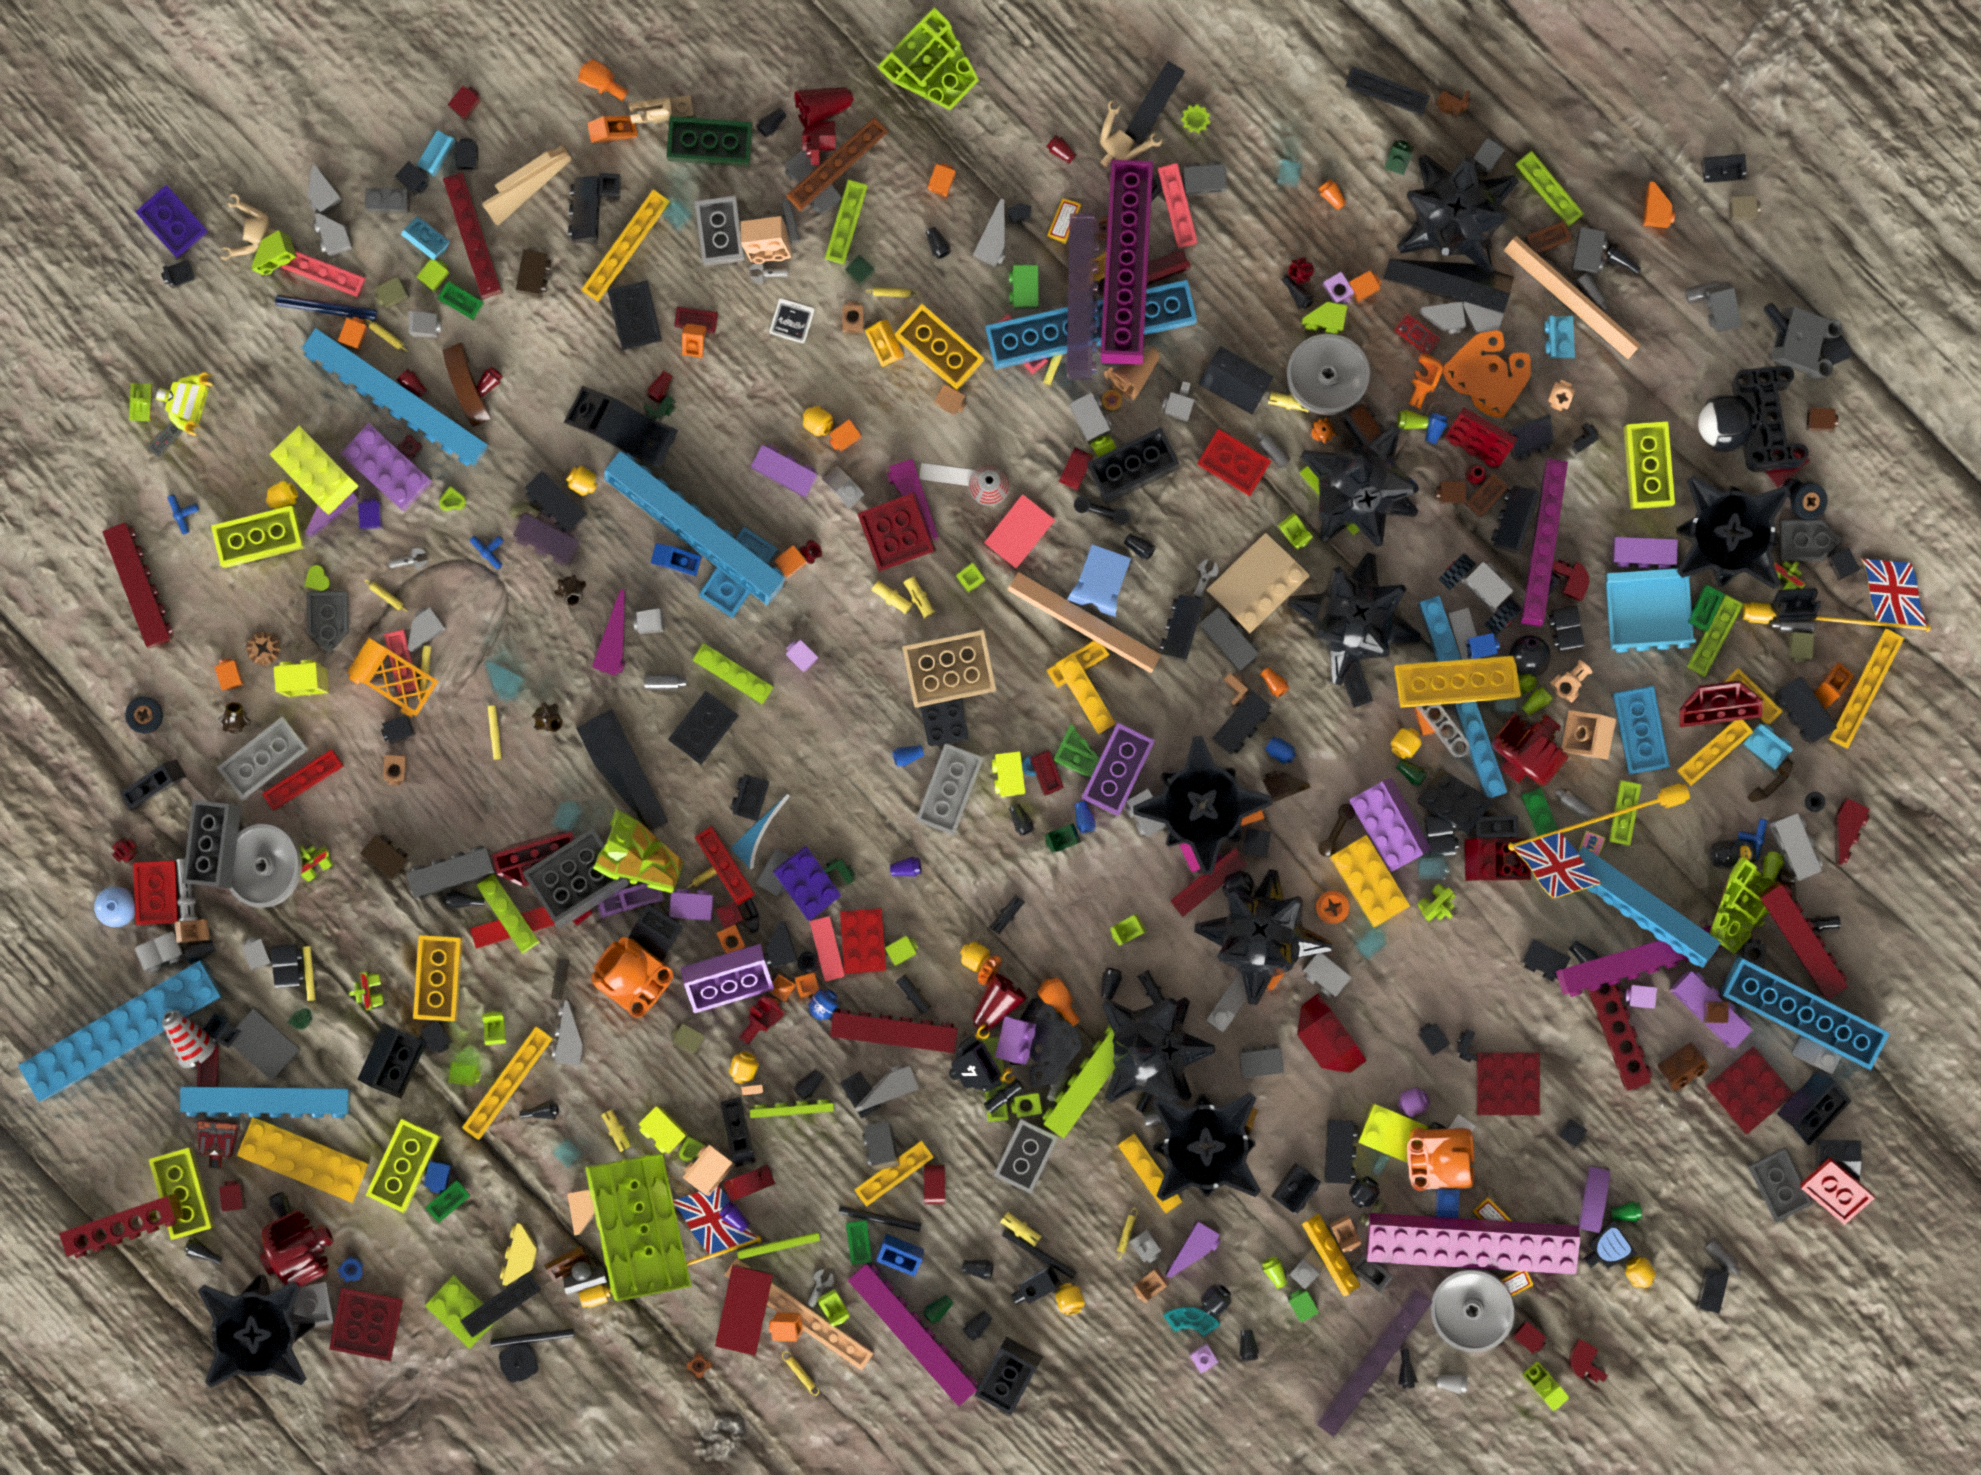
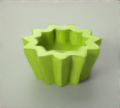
M1198 104L1194 107L1189 105L1188 110L1183 111L1184 117L1181 118V121L1184 122L1183 128H1188L1190 133L1195 131L1197 134L1201 130L1207 129L1206 125L1210 124L1208 119L1210 114L1206 112L1205 107L1200 108Z

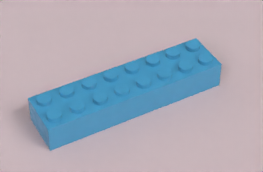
M1737 956L1719 991L1721 995L1869 1070L1872 1069L1890 1034L1886 1030L1740 956Z

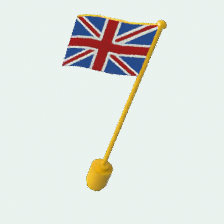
M1861 559L1867 574L1870 602L1877 621L1823 616L1810 619L1926 630V632H1929L1931 629L1930 625L1925 622L1920 606L1917 578L1911 563ZM1749 602V604L1744 603L1742 619L1747 620V622L1768 624L1769 620H1773V617L1776 616L1770 603Z
M1685 783L1664 787L1657 794V799L1515 844L1509 843L1508 848L1511 851L1515 850L1527 863L1541 887L1552 898L1561 897L1601 884L1588 870L1576 849L1561 833L1658 802L1661 806L1664 805L1666 809L1677 806L1690 799L1689 791Z
M719 1186L716 1187L710 1196L700 1191L673 1200L674 1206L684 1217L694 1237L708 1252V1255L687 1261V1266L756 1242L760 1244L762 1241L761 1237H755L748 1227L740 1232L721 1219L718 1213L730 1200ZM600 1284L579 1291L578 1294L583 1308L587 1306L591 1308L608 1302L607 1297H610L611 1288H608L607 1284Z

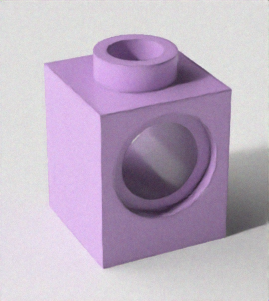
M1342 272L1323 282L1322 286L1333 303L1345 305L1352 300L1351 296H1353L1354 291ZM1342 286L1345 294L1340 296L1335 294L1334 287Z
M794 640L786 648L788 650L786 656L803 673L819 659L801 640L798 642Z
M1629 985V989L1625 990V1001H1628L1627 1006L1655 1009L1657 988Z
M1207 1343L1189 1354L1201 1374L1219 1363Z

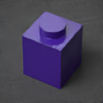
M375 498L363 499V503H358L359 528L362 530L383 528L381 503L376 502Z

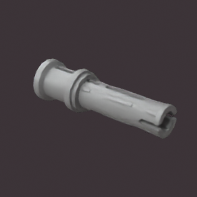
M185 858L177 859L180 893L177 905H180L181 914L179 921L198 920V917L195 916L194 904L196 899L192 897L191 884L182 883Z

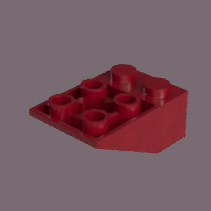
M1530 838L1464 839L1465 881L1531 880V869L1515 850L1511 851L1508 848L1509 843L1515 844Z

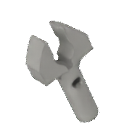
M755 263L749 268L750 271L759 270L763 273L758 277L750 276V279L756 284H764V280L767 277H786L789 275L787 268L766 269L763 263Z
M414 548L410 556L389 560L388 564L390 568L412 564L416 570L423 569L429 561L418 562L414 560L418 555L427 554V552L420 548Z
M1208 559L1199 564L1197 570L1200 571L1201 578L1194 593L1195 597L1202 598L1209 578L1217 577L1219 570L1216 562L1213 565L1212 571L1208 572V574H1206L1205 569Z
M825 1268L818 1270L813 1276V1279L816 1280V1286L807 1302L811 1307H815L823 1289L828 1286L832 1287L834 1283L832 1272L828 1280L821 1283V1275Z

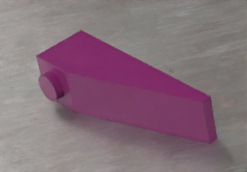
M913 459L889 466L890 472H887L890 484L894 483L895 488L902 497L915 492L929 532L934 540H938V534Z
M621 589L592 666L593 669L617 677L618 673L622 674L626 664L623 661L626 592Z

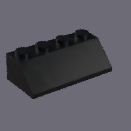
M1161 427L1086 463L1105 505L1180 469L1179 461Z

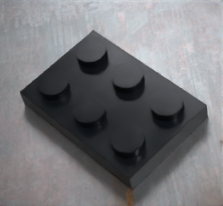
M648 280L607 290L622 351L662 342Z
M705 691L668 740L702 765L739 715Z
M1441 769L1418 797L1417 803L1468 834L1492 804V800Z

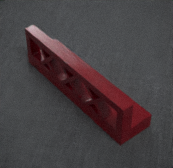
M1184 250L1149 261L1147 285L1190 270L1191 265L1187 261Z
M1236 848L1215 864L1212 875L1202 874L1170 900L1182 917L1222 886L1226 876L1241 870L1247 865L1238 854L1239 852Z

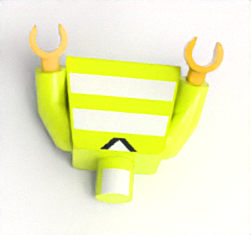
M206 372L180 378L178 382L172 383L170 390L159 388L156 396L157 400L167 402L165 410L169 412V419L177 428L193 436L197 435L193 433L194 428H200L199 422L209 391L207 386H212V383L208 382V378L210 376L213 377V374Z

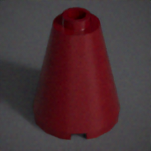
M846 87L801 89L794 92L795 107L799 108L800 114L798 117L804 129L808 125L831 119L850 108L851 102L854 101L851 90H847Z
M994 973L972 1017L973 1025L977 1029L981 1025H986L980 1031H989L1004 1017L1024 1003L1027 998L1026 994L1019 987L1016 989L1012 985L1014 982L1007 977Z

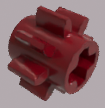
M1306 257L1292 260L1288 273L1291 279H1296L1297 284L1311 280L1310 277L1314 273V267L1311 262H1306Z
M123 837L112 846L115 852L111 855L117 862L123 860L125 863H128L137 855L134 849L138 846L132 839L126 841Z

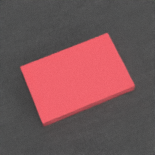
M1022 495L984 544L1017 569L1054 523L1055 519L1026 496Z

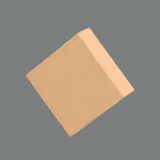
M763 1084L741 1087L743 1095L764 1092Z

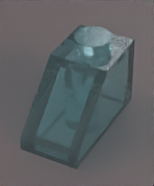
M486 660L484 664L493 691L498 693L497 698L508 703L509 699L515 701L525 679Z

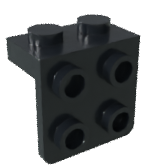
M962 698L920 707L928 745L936 746L968 739L969 734Z

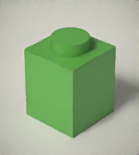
M1300 1288L1290 1294L1291 1298L1288 1299V1302L1301 1323L1319 1313L1306 1289L1302 1291Z

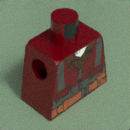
M199 1120L197 1121L200 1155H210L209 1168H221L222 1156L231 1157L233 1155L240 1123Z

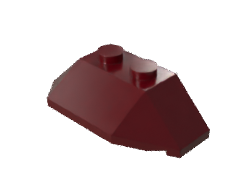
M1740 680L1699 685L1679 709V726L1687 727L1762 717L1763 701L1762 698Z
M572 831L550 833L511 844L492 853L491 856L497 875L522 887L530 885L523 872L573 841Z
M1318 993L1301 1005L1297 1035L1322 1069L1351 1073L1367 1061L1352 1037Z

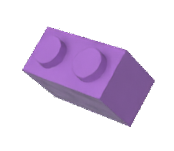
M676 889V893H671L669 917L712 921L714 896L709 895L710 891L697 890V894H688V889Z
M1004 1017L995 1057L1014 1063L1027 1064L1032 1040L1035 1036L1036 1024L1017 1018Z

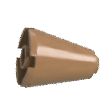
M1144 344L1143 365L1114 363L1104 372L1106 380L1110 377L1113 382L1111 386L1114 390L1118 391L1126 399L1132 397V400H1135L1160 359L1159 349L1153 344Z

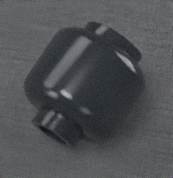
M1238 870L1225 877V885L1222 886V889L1227 897V890L1231 887L1251 895L1255 884L1248 872L1245 873L1242 870Z
M1369 1176L1359 1177L1349 1190V1195L1352 1198L1351 1202L1359 1208L1372 1206L1380 1194L1378 1182Z
M1222 1284L1211 1285L1201 1296L1202 1309L1208 1315H1221L1232 1303L1231 1292Z

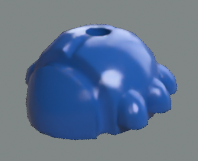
M350 1256L337 1269L341 1273L340 1278H345V1282L359 1280L363 1274V1270H361L363 1263H358V1258L353 1259Z

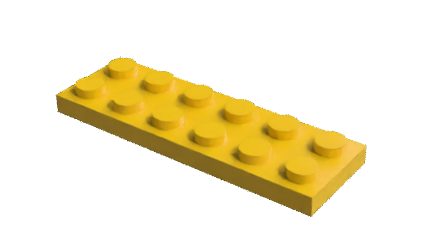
M1513 656L1402 664L1394 667L1400 708L1521 697L1517 668Z
M252 1117L237 1153L238 1157L351 1203L356 1198L369 1163L256 1117Z

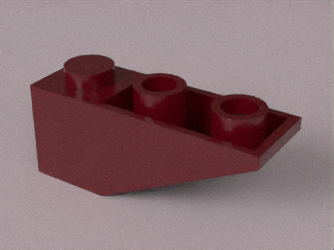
M1849 798L1843 799L1835 815V859L1837 865H1842L1843 862L1847 863L1852 853L1849 851L1852 844H1856L1860 838L1861 833H1859L1861 826H1865L1870 818L1868 814L1869 808Z

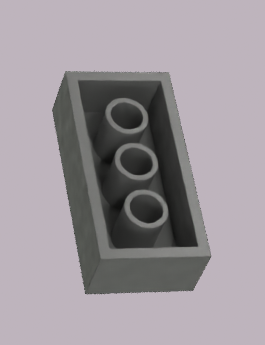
M192 801L182 883L231 889L241 806L207 801Z
M481 845L471 848V853L468 854L459 852L450 855L451 859L447 861L441 858L431 861V866L428 867L419 865L410 868L411 872L406 875L413 897L422 898L496 874L491 850Z

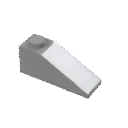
M1001 198L973 253V257L995 268L998 263L1002 264L1006 253L1003 252L1005 249L1004 200Z
M1240 971L1205 1020L1222 1033L1247 999L1243 975Z
M900 1064L890 1068L891 1073L885 1074L856 1106V1112L918 1090L911 1067L903 1068V1065Z

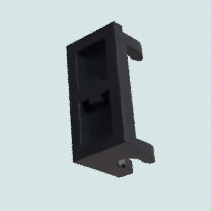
M1745 154L1704 157L1701 160L1703 183L1744 180L1745 175H1747Z
M1817 589L1778 590L1772 603V608L1778 621L1816 619L1821 605V601L1815 602L1818 595Z
M861 1071L840 1082L854 1108L871 1091ZM877 1104L857 1113L862 1119L880 1108L881 1105Z

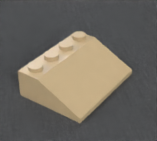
M1265 533L1206 591L1249 635L1301 586L1310 575Z
M984 630L902 646L915 708L996 691Z

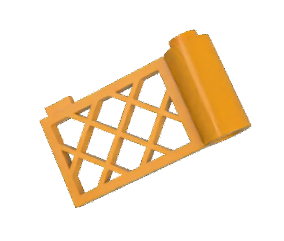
M371 638L367 639L347 671L349 674L348 679L358 685L361 681L401 706L402 709L400 711L409 717H412L413 714L418 716L439 682ZM387 655L395 658L396 667L385 669L383 661ZM411 668L414 678L402 680L400 669ZM397 670L399 681L388 684L386 672ZM416 672L419 673V674L422 675V676L417 677V676H416ZM383 673L385 685L376 686L371 683L374 675ZM427 678L432 682L428 690L420 691L419 679ZM415 681L417 692L406 695L403 683ZM400 684L403 696H391L389 686ZM418 695L420 703L414 710L408 706L406 697ZM404 698V703L399 701L398 699Z

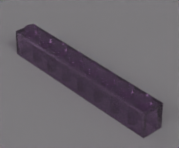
M1070 214L1067 380H1092V373H1096V361H1092V354L1097 353V341H1093V333H1097V321H1093V313H1097V301H1093L1094 293H1098V281H1094V273H1098V261H1094V253H1098V241H1094L1095 233H1099V221H1095V214Z
M1413 1288L1315 1422L1320 1428L1333 1437L1337 1434L1433 1301Z

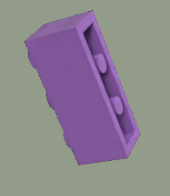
M770 444L767 447L762 445L751 465V469L806 498L818 477L814 473L816 469L807 464L804 466L797 464V459L788 454L785 457L778 453L779 449Z
M1615 537L1612 543V564H1617L1618 568H1630L1631 564L1638 565L1640 569H1650V565L1659 566V569L1662 570L1671 569V566L1677 565L1678 540Z

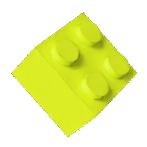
M1020 751L995 754V759L992 760L993 773L998 775V780H994L996 794L1000 793V798L1025 795Z
M659 1105L639 1123L641 1126L639 1131L646 1138L652 1137L656 1141L654 1146L661 1153H671L688 1136Z

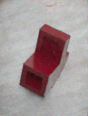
M820 121L816 124L808 125L804 129L802 134V150H805L806 156L810 157L811 165H819V151H835V121Z
M1563 560L1553 561L1552 572L1568 578L1561 594L1579 602L1582 601L1589 586V575L1585 567L1579 562H1575L1573 567L1570 568V564Z
M768 1165L723 1182L730 1202L775 1184Z
M1578 1338L1569 1354V1364L1572 1371L1581 1379L1588 1372L1586 1377L1596 1383L1599 1380L1605 1382L1608 1377L1606 1373L1591 1365L1598 1349Z

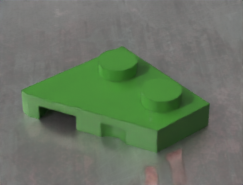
M1070 724L1055 755L1054 762L1091 779L1100 758L1090 749L1089 744L1084 738L1082 739L1075 730L1076 728Z

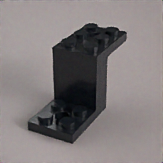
M582 386L564 421L567 425L587 432L623 453H629L634 458L659 468L664 462L671 444L675 441L678 432L677 429L648 418L614 397Z

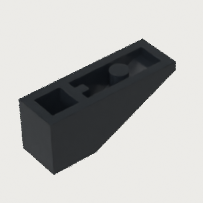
M175 759L161 764L121 791L120 794L128 808L133 810L171 788L187 776L178 760Z
M737 1097L720 1102L735 1166L739 1167L756 1162L741 1098Z

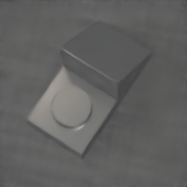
M1365 1253L1361 1255L1351 1268L1352 1271L1379 1293L1382 1292L1393 1278L1376 1262H1367Z

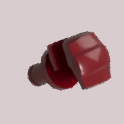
M764 995L755 1006L752 1005L749 1011L750 1014L747 1016L750 1019V1024L739 1035V1038L749 1045L760 1030L767 1032L771 1026L775 1025L785 1014L780 1001L774 997Z

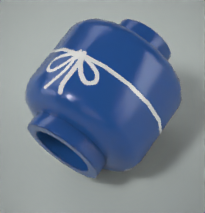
M823 989L818 990L808 1002V1011L820 1021L822 1019H829L833 1012L839 1008L837 994L830 989L827 991Z

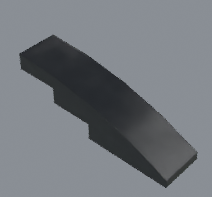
M1167 61L1125 131V134L1140 145L1143 144L1185 74V70Z

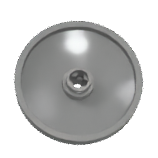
M1320 334L1308 338L1293 351L1288 362L1287 383L1291 394L1301 406L1317 414L1335 415L1350 410L1361 401L1369 385L1370 368L1364 352L1353 341L1340 335Z
M269 824L249 826L238 833L230 891L238 900L249 906L265 908L280 904L293 893L300 880L302 872L300 849L294 838L278 826Z
M1462 1269L1447 1276L1437 1287L1431 1302V1317L1436 1331L1449 1345L1466 1352H1483L1500 1344L1509 1334L1514 1323L1515 1304L1508 1287L1494 1274L1481 1269ZM1471 1305L1477 1307L1478 1310H1472Z

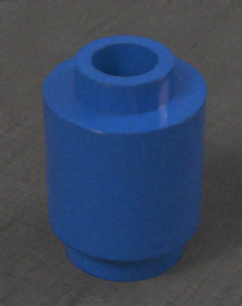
M1275 736L1272 737L1265 748L1269 752L1268 755L1284 765L1286 762L1291 763L1297 754L1294 752L1296 747Z

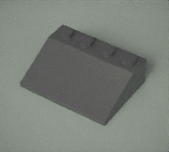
M594 828L523 872L526 880L558 929L629 885L626 878L612 879L593 869L598 854L605 846Z

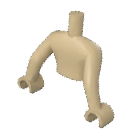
M1114 100L1108 104L1109 112L1100 137V144L1107 152L1100 162L1104 167H1107L1114 158L1117 160H1133L1150 147H1159L1163 141L1162 138L1158 143H1155L1153 138L1156 136V133H1153L1150 140L1131 151L1135 142L1124 132L1118 129L1109 136L1115 114L1120 111V106L1116 110L1111 109Z
M236 194L229 195V197L236 199V204L228 203V206L237 207L256 217L245 218L242 240L253 244L235 249L222 248L221 250L229 252V257H220L222 260H228L231 256L257 252L262 239L278 231L270 229L268 215L241 202Z

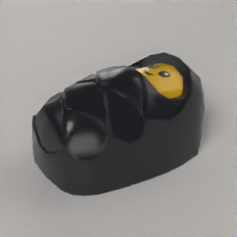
M1723 840L1713 843L1710 847L1711 864L1716 868L1733 869L1741 857L1747 859L1752 864L1756 860V848L1752 843L1745 840Z

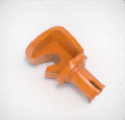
M591 59L583 64L579 70L578 82L599 89L598 93L601 95L608 91L620 101H623L629 90L614 81L615 74L596 59Z
M1420 354L1418 361L1426 370V375L1422 376L1416 370L1414 371L1416 379L1411 381L1416 388L1409 405L1421 409L1426 393L1429 391L1434 392L1444 370L1442 362L1428 354Z
M1058 977L1044 980L1036 990L1042 1000L1050 1004L1056 1012L1061 1013L1064 1019L1072 1026L1080 1022L1081 1019L1070 1006L1074 999L1064 982Z

